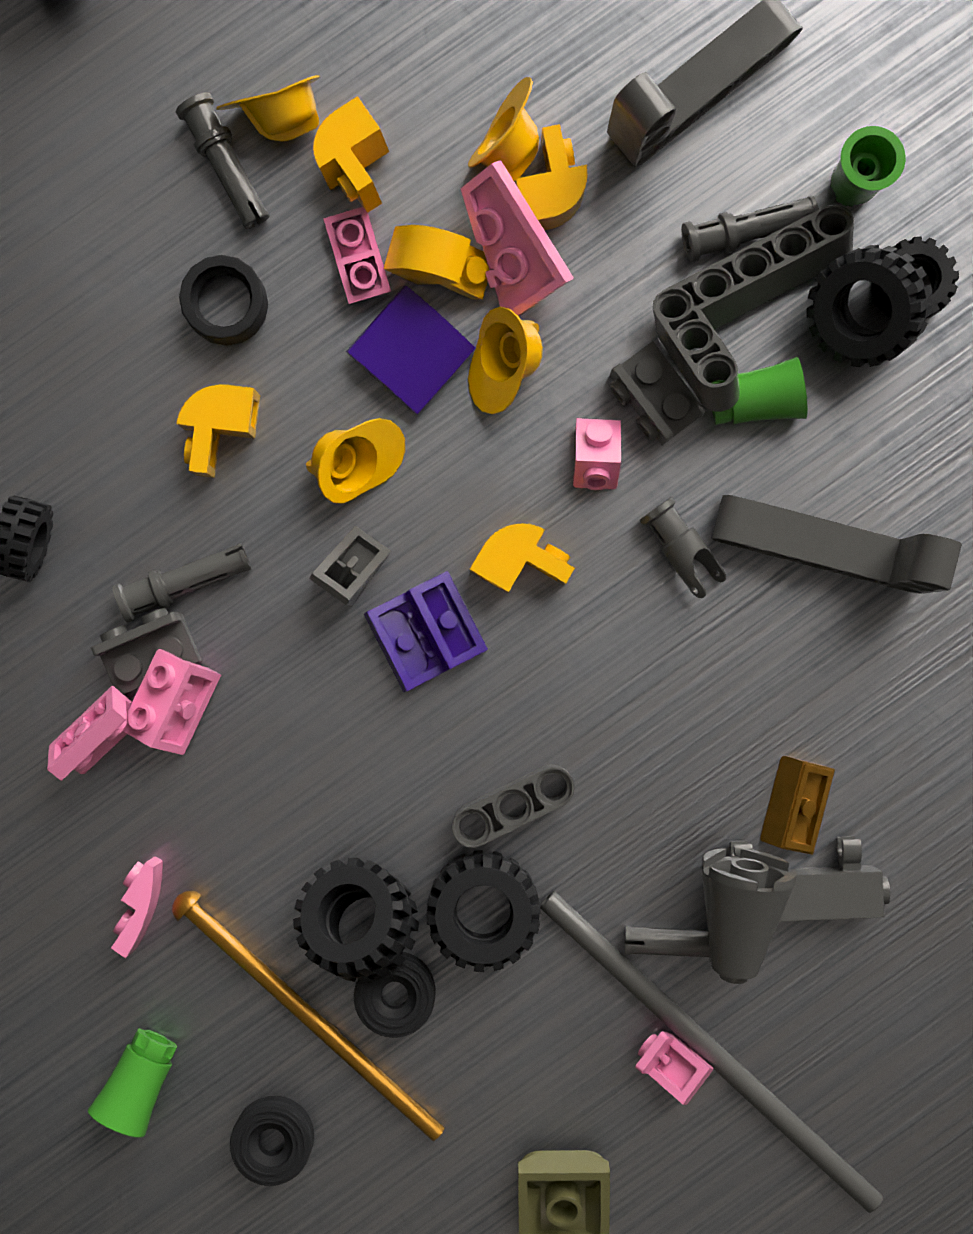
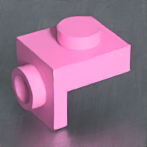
M576 418L573 486L590 490L616 489L621 466V420Z
M663 1031L658 1036L652 1034L643 1043L638 1052L641 1059L635 1066L642 1074L650 1075L683 1105L689 1103L714 1069L673 1033Z

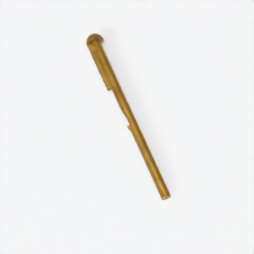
M185 891L176 897L172 911L177 921L183 915L188 918L433 1142L442 1134L444 1127L214 917L202 909L196 902L202 896L200 893Z

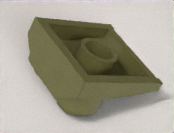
M589 1150L534 1151L525 1155L518 1162L519 1234H609V1161L605 1160L598 1153Z

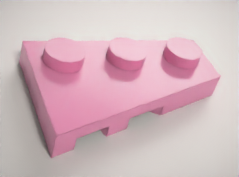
M501 160L489 165L460 188L476 243L482 245L489 267V271L485 272L489 287H495L500 307L509 308L515 314L521 316L574 279Z

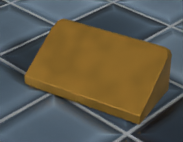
M782 756L760 840L781 849L813 855L835 769Z

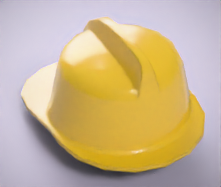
M320 76L308 77L276 92L225 103L217 106L216 110L241 107L257 131L264 137L280 142L293 140L316 129L319 125L311 83L318 80Z
M530 77L523 78L508 94L494 117L483 142L471 156L468 162L469 168L475 167L479 163L488 167L492 163L501 160L513 181L521 177L532 163L538 152L539 135L536 125L524 109L533 84Z
M505 307L494 308L483 318L468 375L469 392L474 404L482 412L489 414L503 412L512 404L522 379L532 375L540 366L542 360L543 346L538 334L539 324L532 320H520L517 314Z
M381 418L366 421L349 430H334L324 434L318 440L313 449L311 459L306 462V468L316 477L318 486L325 498L333 503H345L384 483L394 475L401 465L405 454V437L399 426L391 420Z

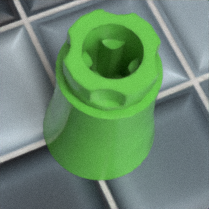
M867 126L856 130L847 138L841 151L839 163L834 168L831 177L830 187L835 193V200L849 207L866 203L877 192L889 187L898 180L905 167L906 155L902 142L893 132L879 126Z
M794 357L772 366L738 373L740 396L737 403L732 408L722 412L712 411L715 425L731 421L733 424L771 419H806L808 414L807 394L799 358ZM717 380L712 382V384H720L725 381Z
M138 1028L132 1042L126 1045L118 1064L105 1086L88 1108L89 1115L113 1131L131 1137H144L161 1087L172 1066L170 1060L177 1049V1045L157 1032Z

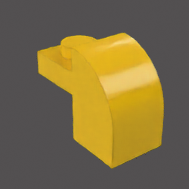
M357 96L325 118L316 132L313 150L317 165L329 189L332 190L339 185L350 202L358 199L368 213L381 205L382 202L372 179L364 168L389 153V149L380 127Z
M560 124L542 128L541 146L547 173L516 179V186L544 231L563 225L575 215L582 203L587 183V164L569 168V166L575 165L573 146L570 138L563 139Z
M424 225L395 226L383 268L417 285L439 284L472 300L483 299L488 282L485 272L489 271L485 253L471 246V239L447 230Z
M224 384L212 385L197 391L184 403L176 424L186 431H194L193 438L187 437L184 447L185 464H190L189 471L196 476L215 478L220 435L255 439L260 394L254 388Z
M521 523L506 526L490 536L472 564L470 572L509 593L525 564L562 585L567 583L575 568L567 564L570 556L551 544H547L544 550L537 546L545 529L536 525Z

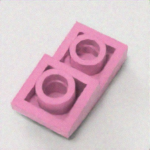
M360 207L323 218L348 303L353 304L391 292L366 210Z
M156 856L145 862L144 865L138 861L123 882V885L128 887V890L121 901L136 911L133 912L128 909L115 926L113 932L118 935V938L111 949L124 958H127L137 949L149 927L157 906L162 882L163 861Z

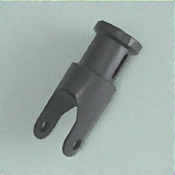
M670 497L643 516L640 522L643 525H649L663 545L661 551L693 595L697 598H704L706 596V589L695 574L693 559L704 565L717 582H724L727 577L726 573L694 527L688 528L673 507L675 504L674 499Z

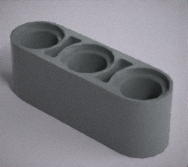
M556 764L544 765L460 807L453 819L452 831L454 837L465 847L476 848L487 844L568 803L574 794L573 779L565 768ZM559 774L565 779V789L559 796L548 797L542 793L540 789L541 782L547 775ZM518 794L526 801L525 809L520 815L511 817L502 812L500 802L506 795ZM471 813L481 816L486 824L483 832L476 836H468L460 827L461 819Z

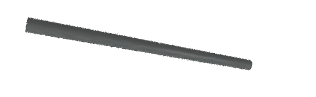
M552 891L540 904V909L694 1052L711 1065L722 1078L868 1213L875 1211L880 1206L883 1200L881 1193L555 891Z

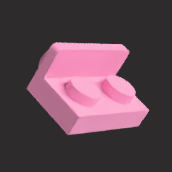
M158 649L127 712L126 725L122 731L151 748L184 755L221 674L210 668L182 660L165 650Z
M111 686L49 745L47 770L61 781L73 770L80 774H85L127 735L122 730L126 725V715L132 701L114 686Z

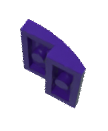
M404 285L346 352L372 377L389 389L413 413L418 414L476 347L408 286Z
M448 571L364 613L403 693L488 650Z

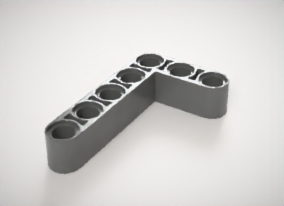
M780 0L760 1L658 85L647 72L639 74L625 85L614 99L607 134L634 167L642 165L784 50L800 34L803 27Z
M840 205L823 207L657 294L653 301V313L658 337L706 409L717 412L728 410L737 403L740 396L738 366L714 329L818 276L821 271L827 269L829 263L853 251L854 217L846 207ZM694 348H702L697 351H691ZM717 380L725 381L720 384H712V382Z
M722 495L711 537L712 540L918 594L949 591L951 589L962 543L956 540L931 534H918L898 539L732 495Z

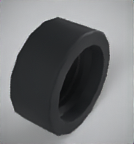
M226 255L204 258L192 266L182 280L179 294L182 314L193 330L211 343L226 346L243 343L258 332L266 319L268 309L266 289L253 268L239 258ZM220 275L238 278L245 284L250 295L249 310L244 318L234 325L225 327L213 325L207 321L201 314L198 304L199 293L204 284L215 276Z

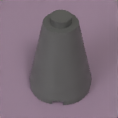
M727 848L714 849L705 853L702 860L711 966L715 972L720 974L719 976L722 980L733 984H743L747 982V979H752L758 975L795 886L797 872L795 869L788 872L789 863L765 852L741 849L740 857L726 856Z

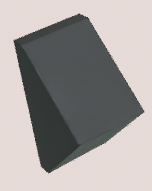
M355 525L313 571L309 579L345 605L352 607L387 559L391 550Z

